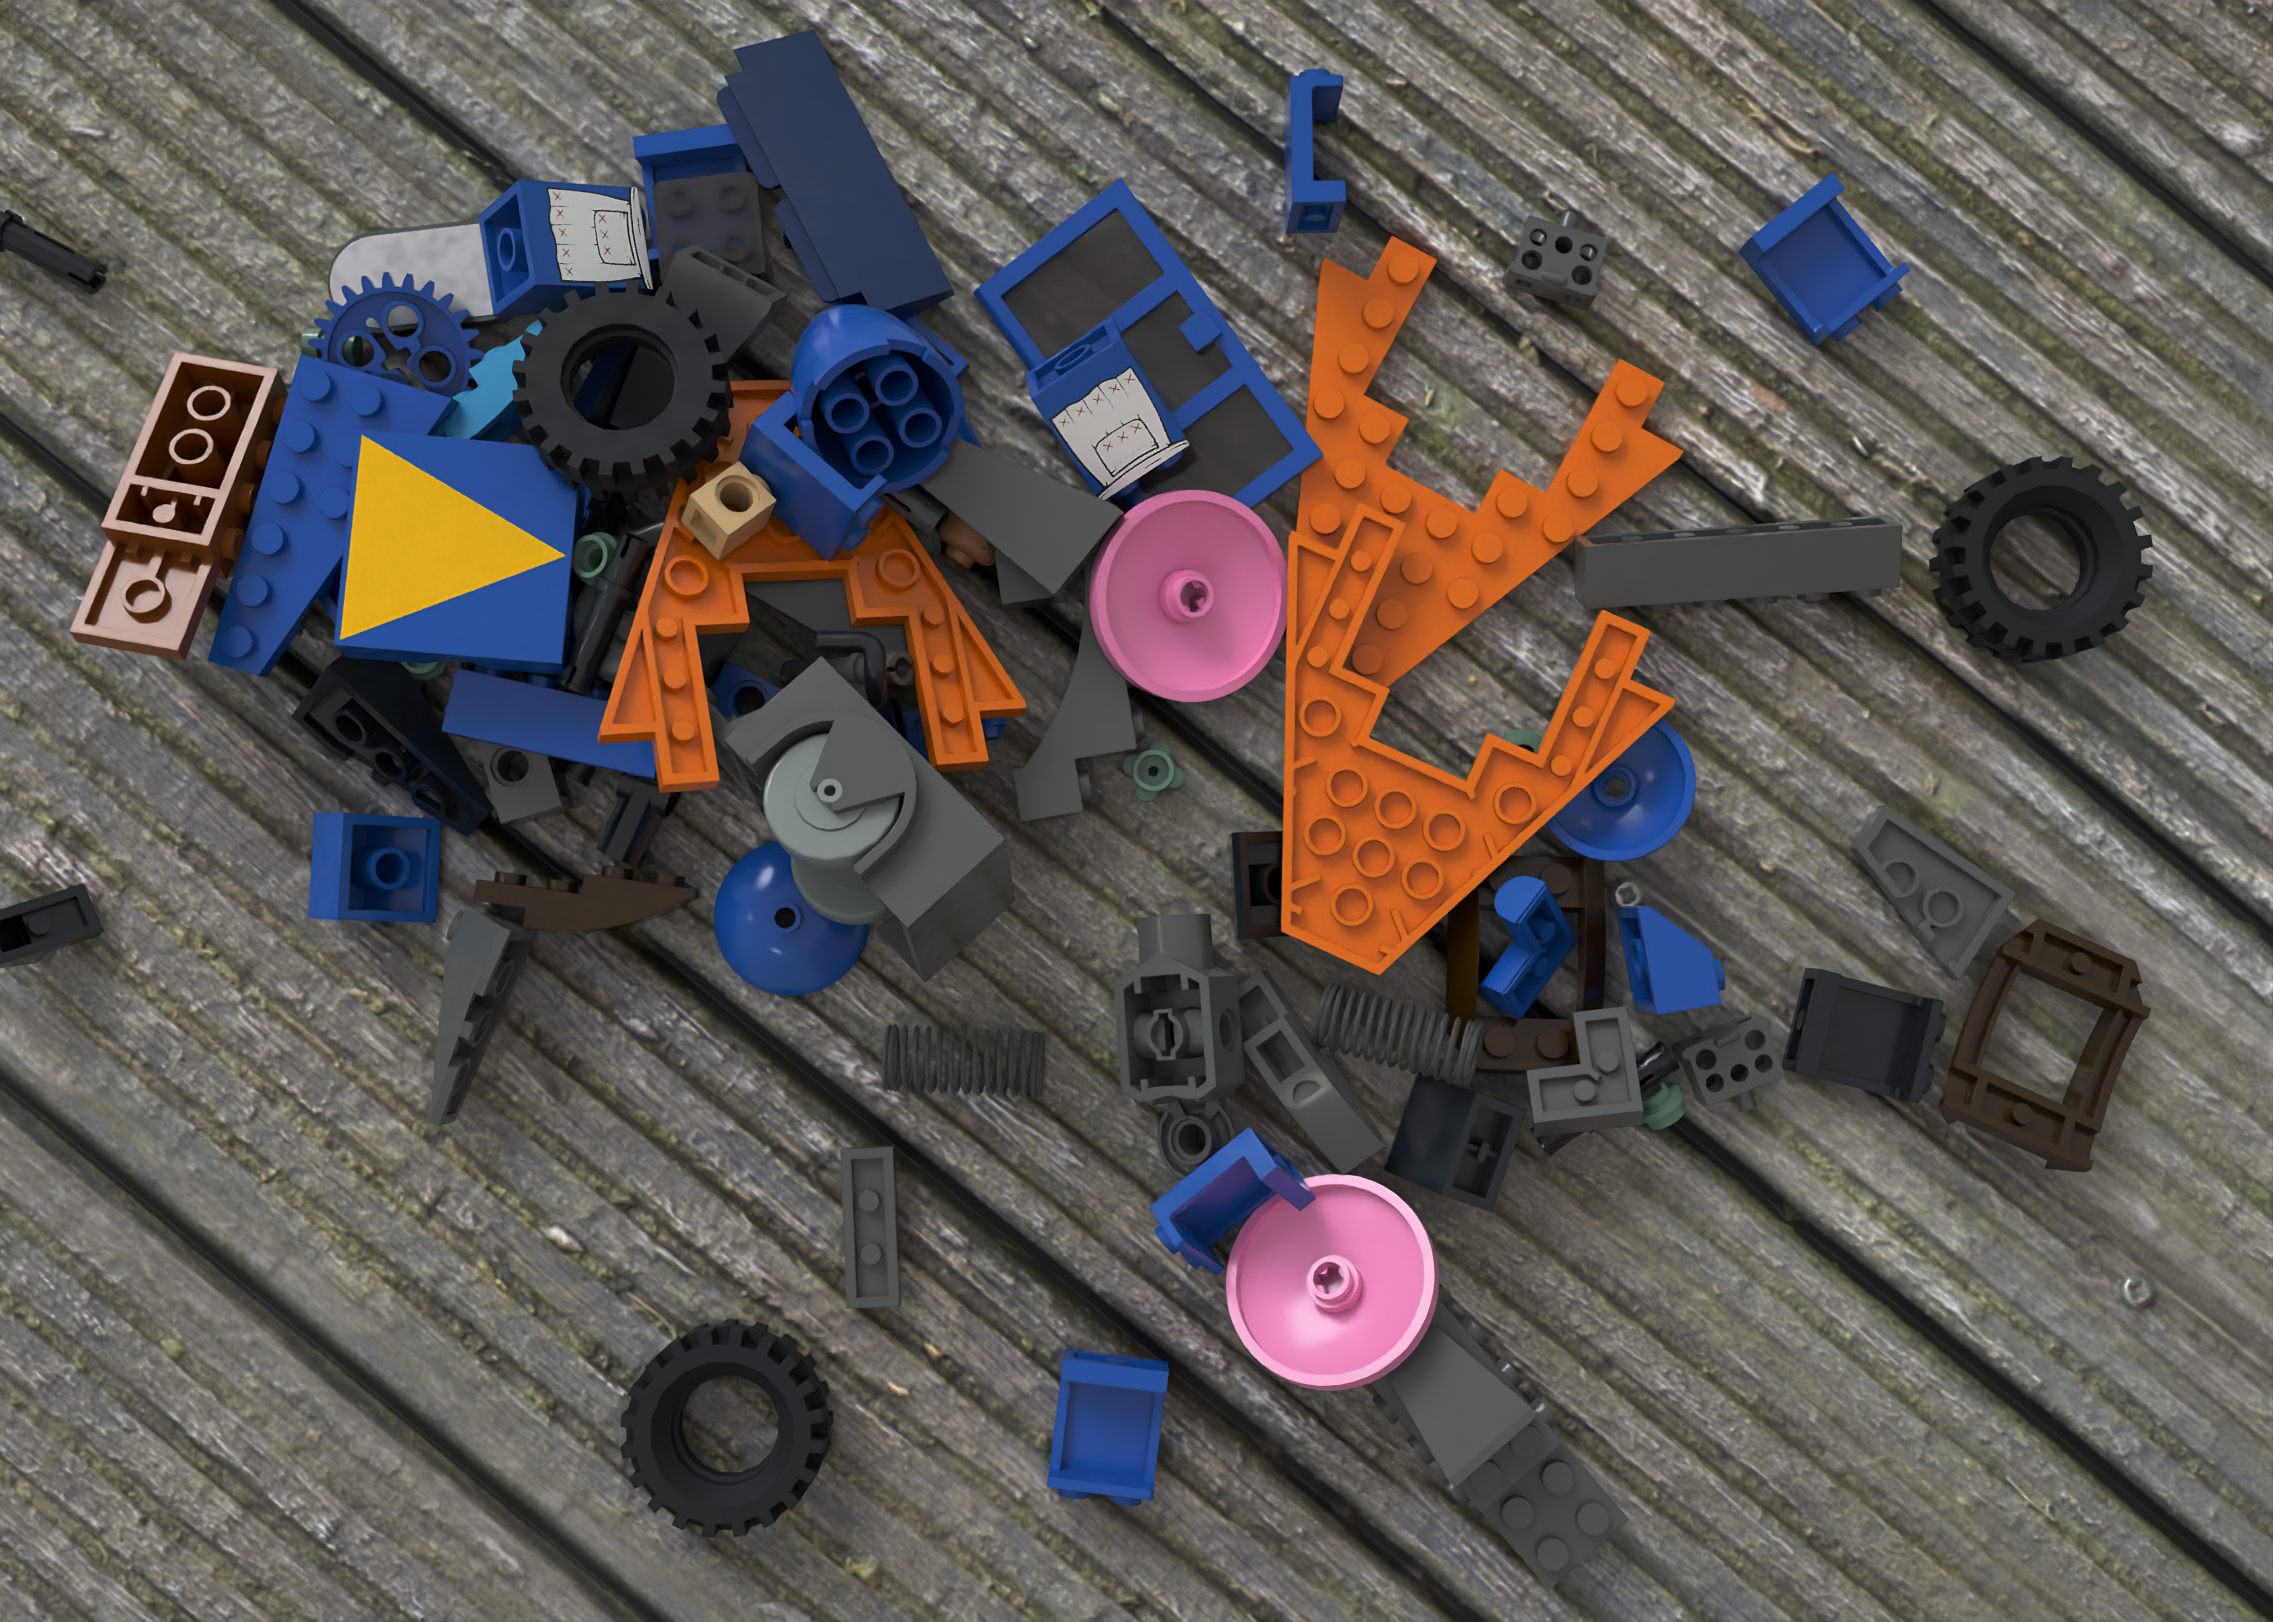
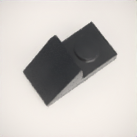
M83 883L0 909V968L35 964L40 962L46 953L101 935L103 928Z

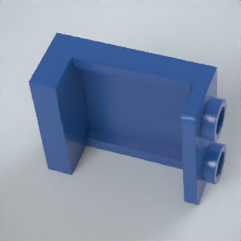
M1325 69L1304 70L1299 73V76H1290L1284 107L1286 233H1337L1346 203L1345 180L1313 181L1312 122L1335 121L1343 91V76L1331 75Z
M728 124L632 137L635 158L642 167L652 242V249L648 250L649 261L659 274L665 273V276H667L675 253L694 244L740 269L746 268L748 266L747 262L761 260L748 161Z
M1830 173L1755 233L1738 251L1815 346L1830 335L1836 342L1844 338L1863 322L1857 315L1858 312L1870 303L1878 310L1903 290L1897 281L1910 271L1904 262L1897 268H1894L1837 200L1836 197L1845 187L1833 173Z
M787 391L751 424L737 462L740 461L751 474L760 476L767 483L772 496L777 500L772 513L830 563L844 548L849 553L855 551L869 535L871 528L868 524L884 506V502L879 497L888 480L878 473L863 489H857L793 434L796 427L795 417L797 413L795 397Z
M1249 1126L1149 1208L1160 1224L1154 1230L1163 1245L1174 1255L1180 1251L1193 1268L1197 1269L1199 1266H1203L1217 1276L1225 1268L1213 1251V1244L1275 1194H1279L1299 1211L1303 1210L1317 1198L1290 1159Z
M1064 1349L1047 1487L1056 1488L1058 1495L1070 1499H1086L1089 1497V1493L1110 1495L1111 1502L1125 1506H1138L1141 1504L1142 1499L1153 1500L1164 1398L1169 1375L1167 1361Z

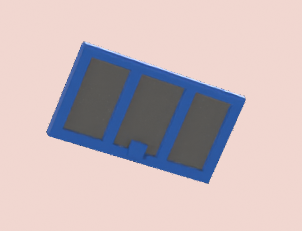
M1122 178L1114 182L980 285L973 293L1029 371L1110 317L1114 319L1190 444L1182 450V457L1170 467L1160 471L1153 468L1138 478L1139 484L1130 493L1122 497L1130 510L1151 497L1179 490L1217 492L1229 496L1253 510L1324 457L1316 443Z

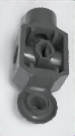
M1210 914L1167 915L1137 919L1140 966L1114 984L1121 1092L1139 1103L1146 1102L1151 1106L1168 1103V1108L1165 1110L1158 1125L1157 1143L1161 1158L1170 1172L1182 1180L1237 1137L1233 1121L1225 1111V1097L1245 1083L1238 980L1236 975L1214 965ZM1199 1128H1202L1206 1137L1204 1149L1200 1146L1197 1138Z

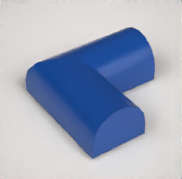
M1529 876L1515 877L1507 881L1499 888L1495 896L1494 907L1513 941L1478 987L1479 993L1492 1006L1518 1021L1523 1017L1578 942L1546 882Z

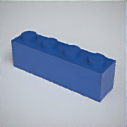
M476 664L474 671L456 668L441 731L458 737L658 781L652 740L598 744L597 735L610 692L593 688L591 695L582 693L577 695L559 691L560 683L557 680L528 674L526 683L506 679L508 672L506 670H494Z

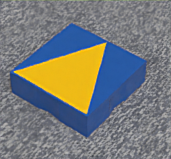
M356 429L334 646L349 658L421 664L440 661H460L494 670L562 675L571 651L573 611L575 606L572 585V561L574 545L581 538L586 486L580 484L574 490L565 485L560 473L555 468L549 471L542 463L533 445Z

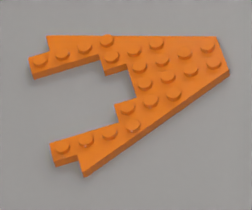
M1391 236L1368 280L1327 258H1324L1321 264L1305 430L1321 450L1324 457L1300 475L1295 532L1337 550L1359 502L1407 523L1342 667L1387 688L1574 542V536L1583 535L1676 462L1683 453V450L1641 428L1665 382L1619 358L1546 492L1500 469L1476 513H1473L1386 466L1385 463L1409 419L1364 394L1437 262V259L1394 236Z
M791 380L730 381L734 408H729L728 415L731 423L728 437L719 436L716 442L719 455L713 464L702 459L695 466L698 479L689 485L681 476L677 480L597 735L598 744L652 740L660 793L716 789L720 782L697 634L739 633L747 631L750 620L743 582L843 579L852 627L904 625L908 652L914 661L911 667L915 669L913 678L930 764L938 772L984 769L989 762L981 719L1019 717L1026 710V703L902 515L884 504L878 515L868 524L871 531L860 546L852 553H849L844 548L830 563L773 513H771L764 528L719 561L681 522L690 495L737 462L751 424L785 392L789 391L791 393ZM796 425L793 434L799 437L800 434ZM723 504L730 511L742 512L735 505Z
M1359 502L1337 550L1293 530L1288 537L1281 932L1379 976L1673 707L1676 699L1630 680L1651 630L1602 609L1595 620L1536 754L1487 733L1466 780H1463L1369 738L1390 689L1342 667L1407 523Z

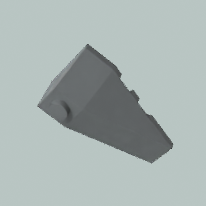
M467 905L464 912L459 911L453 918L447 932V940H450L451 943L445 955L429 1122L438 1126L456 1120L539 931L523 929L522 922L482 905Z

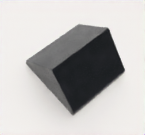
M1283 831L1230 833L1228 837L1235 939L1290 936L1281 932Z

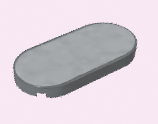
M479 219L377 230L360 234L340 248L331 263L328 273L330 299L342 306L347 301L341 287L347 285L357 294L363 293L362 276H368L375 287L378 288L382 287L383 273L390 272L395 286L401 287L406 274L409 273L413 274L415 290L421 291L424 285L431 280L435 282L433 298L439 300L448 293L454 295L448 309L453 314L466 309L470 312L461 323L462 328L496 325L514 317H494ZM399 306L390 312L388 325L391 331L398 336L411 335L418 328V318L412 309L406 306ZM368 318L366 325L374 336L386 337L376 320Z

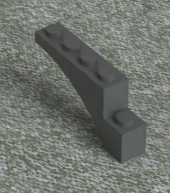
M1099 549L1084 566V620L1078 656L1068 689L1053 723L1031 758L1023 768L1012 770L1020 819L1023 824L1084 814L1083 802L1091 801L1093 798L1088 769L1078 771L1076 762L1137 752L1136 740L1146 738L1141 707L1130 709L1127 689L1136 686L1121 676L1111 665L1097 641L1092 626L1089 609V584L1093 564Z

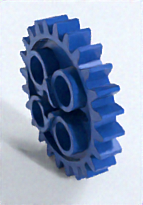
M384 272L382 287L376 288L370 278L365 275L361 277L363 293L357 294L347 285L341 287L347 301L343 306L327 299L325 304L334 315L332 320L314 319V323L326 332L324 338L308 340L309 345L322 350V358H318L319 360L412 386L400 368L397 367L389 370L386 367L384 361L389 358V353L366 325L367 319L373 318L382 328L394 348L399 350L407 347L410 350L412 356L406 360V363L429 392L453 398L459 393L474 390V388L468 385L469 379H474L469 371L472 368L471 360L483 357L485 351L470 348L468 341L478 336L480 331L479 329L463 330L461 323L470 312L466 309L453 314L448 309L454 298L452 293L444 295L439 300L433 298L435 282L431 280L424 285L421 291L415 290L413 274L407 273L402 286L398 287L395 286L390 272ZM406 306L416 313L418 328L412 336L400 337L391 331L388 325V317L394 308ZM362 336L372 343L374 357L367 366H356L347 359L345 345L351 337ZM439 351L449 358L451 372L446 379L434 381L428 379L423 374L421 360L427 352Z

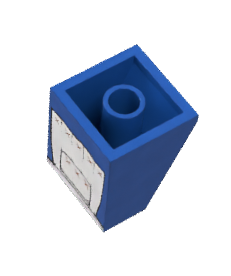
M519 179L478 215L494 317L540 314L546 307L553 313L562 312L568 308L563 296L564 294L575 289L581 300L596 296L594 283L607 281L610 293H625L627 280L640 281L644 295L653 290L654 266L649 261L644 235L646 215L643 208L640 207L638 191L635 187Z
M1112 317L1025 374L1031 400L1096 497L1102 500H1106L1110 496L1113 499H1118L1127 495L1139 484V477L1153 468L1160 471L1170 467L1182 457V450L1190 445L1182 428Z

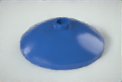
M1660 718L1545 824L1566 847L1593 860L1626 862L1646 857L1656 852L1678 834L1685 824L1694 803L1696 772L1686 743L1669 723ZM1611 780H1620L1624 783L1626 789L1621 796L1611 797L1605 791L1606 784Z
M777 841L752 850L730 869L719 888L714 906L713 918L716 939L730 967L752 986L778 995L796 996L814 993L840 980L850 971L861 956L870 931V923L863 925L841 924L815 912L803 899L794 881L791 855ZM786 907L791 908L796 915L795 923L789 928L781 926L778 921L779 912Z

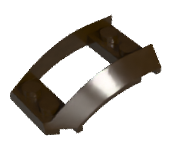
M1510 855L1447 913L1445 1014L1448 1013L1450 1015L1447 1034L1451 1037L1455 1019L1460 1016L1462 1022L1455 1045L1460 1053L1467 1022L1470 1019L1473 1022H1483L1485 1026L1483 1042L1474 1073L1527 1074V1070L1580 1064L1573 1020L1520 1018L1518 1021L1514 1018L1476 1017L1479 968V910L1496 911L1494 901L1499 888L1515 877L1529 876L1546 882L1562 913H1577L1578 972L1576 1012L1603 1009L1606 966V911L1603 861L1593 860L1582 855L1580 857Z
M2040 918L2001 945L1973 999L1954 1049L1938 1105L1947 1125L1958 1120L2047 1160L2045 1169L2084 1173L2090 1171L2093 1160L2089 1159L2094 1136L2101 1132L2107 1105L2119 1070L2141 1023L2149 1018L2151 1008L2143 1005L2137 985L2142 983L2136 961ZM2019 971L2103 1008L2067 1087L2062 1104L1981 1068L1998 1015Z

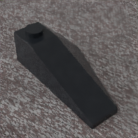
M342 654L327 666L291 716L331 754L344 762L350 757H354L373 769L371 778L384 787L394 782L409 791L415 806L465 837L472 834L494 810V807L449 735L441 731V722L413 677L400 662L349 658Z

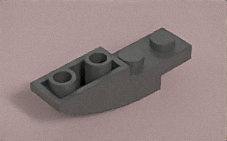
M1260 970L1239 985L1241 1034L1246 1040L1242 1043V1047L1291 1116L1329 1161L1345 1175L1386 1148L1388 1144L1331 1057L1324 1058L1318 1047L1314 1046L1313 1039L1268 970Z

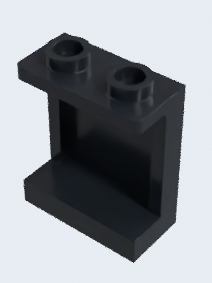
M1805 968L1782 1061V1068L1918 1104L1922 1094H1926L1932 1084L1934 1069L1933 1065L1930 1064L1934 1043H1938L1941 1040L1946 1026V1015L1942 1012L1944 1002L1939 999L1922 997L1844 977L1839 973L1823 969Z

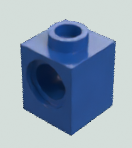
M728 661L712 693L718 700L715 706L727 719L731 714H734L737 718L744 716L740 704L746 693L753 690L761 691L766 704L782 689Z

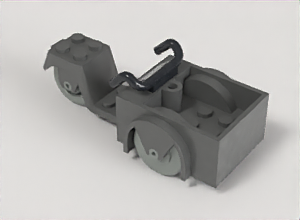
M665 520L628 532L643 538V542L649 541L653 543L655 547L649 555L635 588L639 591L636 602H629L599 672L602 678L614 684ZM585 584L574 606L573 631L576 640L598 590L597 587ZM818 630L816 637L818 653L864 654V684L847 682L821 656L760 709L739 718L731 714L726 719L715 706L718 700L709 687L745 632L697 634L717 761L751 797L755 808L766 818L777 842L791 855L792 874L803 899L821 916L841 924L863 925L879 921L892 914L876 930L878 937L886 946L889 945L926 983L1016 900L1006 839L900 735L902 724L901 708L888 694L886 651L884 645L878 637L869 632Z

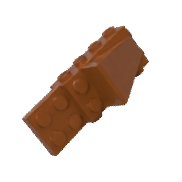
M174 352L101 525L108 540L70 629V633L77 642L185 661L217 578L227 580L233 563L237 564L240 557L244 538L289 394L278 369Z

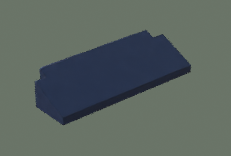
M815 30L733 49L743 72L724 76L728 86L718 92L717 104L760 186L767 191H774L782 187L787 198L777 204L775 209L776 216L820 300L827 304H834L842 301L843 304H855L865 299L868 306L888 312L905 321L955 295L951 284Z

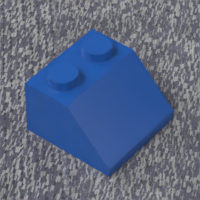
M314 813L308 918L436 923L442 822L435 818L355 813Z
M1623 906L1616 908L1635 1011L1660 1015L1721 1004L1719 991L1725 989V975L1720 960L1718 958L1713 959L1711 949L1649 906Z

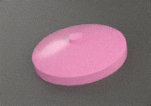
M1179 490L1159 494L1141 502L1124 514L1112 527L1099 548L1091 572L1089 584L1090 617L1097 641L1104 655L1120 675L1142 691L1164 699L1182 702H1202L1217 699L1238 690L1256 677L1267 665L1279 646L1286 628L1288 569L1283 552L1275 536L1263 520L1250 508L1229 496L1205 490Z
M1346 1174L1317 1175L1304 1179L1317 1199L1303 1210L1299 1211L1279 1194H1275L1248 1218L1241 1228L1230 1253L1226 1273V1298L1230 1317L1237 1334L1250 1353L1267 1369L1282 1379L1304 1388L1324 1391L1347 1390L1366 1385L1385 1376L1406 1360L1418 1346L1431 1323L1436 1309L1439 1292V1267L1427 1230L1412 1209L1394 1192L1372 1180Z

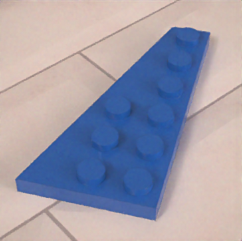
M300 354L207 661L267 678L302 628V619L319 595L324 596L335 581L333 575L343 561L356 429L431 436L445 416L447 418L450 417L459 402L450 397Z

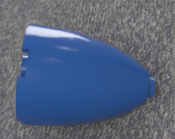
M842 304L829 307L817 314L799 338L791 367V394L795 397L797 412L795 422L804 444L854 487L864 488L880 473L888 480L881 494L900 491L929 477L951 455L948 448L957 433L961 417H965L963 393L958 380L939 352L913 327L888 312L867 305ZM823 424L836 431L839 439L833 436Z

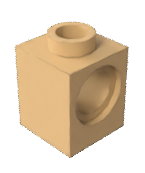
M738 461L690 495L681 522L719 561L766 526L777 500L772 496L767 483L760 476L751 474ZM723 504L735 505L742 512L730 511Z

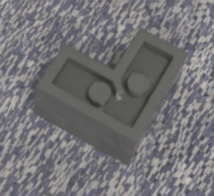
M1627 1006L1573 1012L1580 1064L1527 1070L1534 1136H1550L1641 1125L1644 1110Z

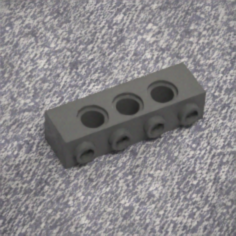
M446 661L450 668L474 671L475 664ZM508 671L506 679L526 683L528 674H536ZM470 739L474 760L478 767L485 768L490 787L485 788L484 793L494 807L491 815L494 818L499 817L501 824L516 826L574 808L565 774L558 771L559 767L562 766L560 759ZM523 753L529 763L528 772L524 778L515 782L509 774V763L514 756Z

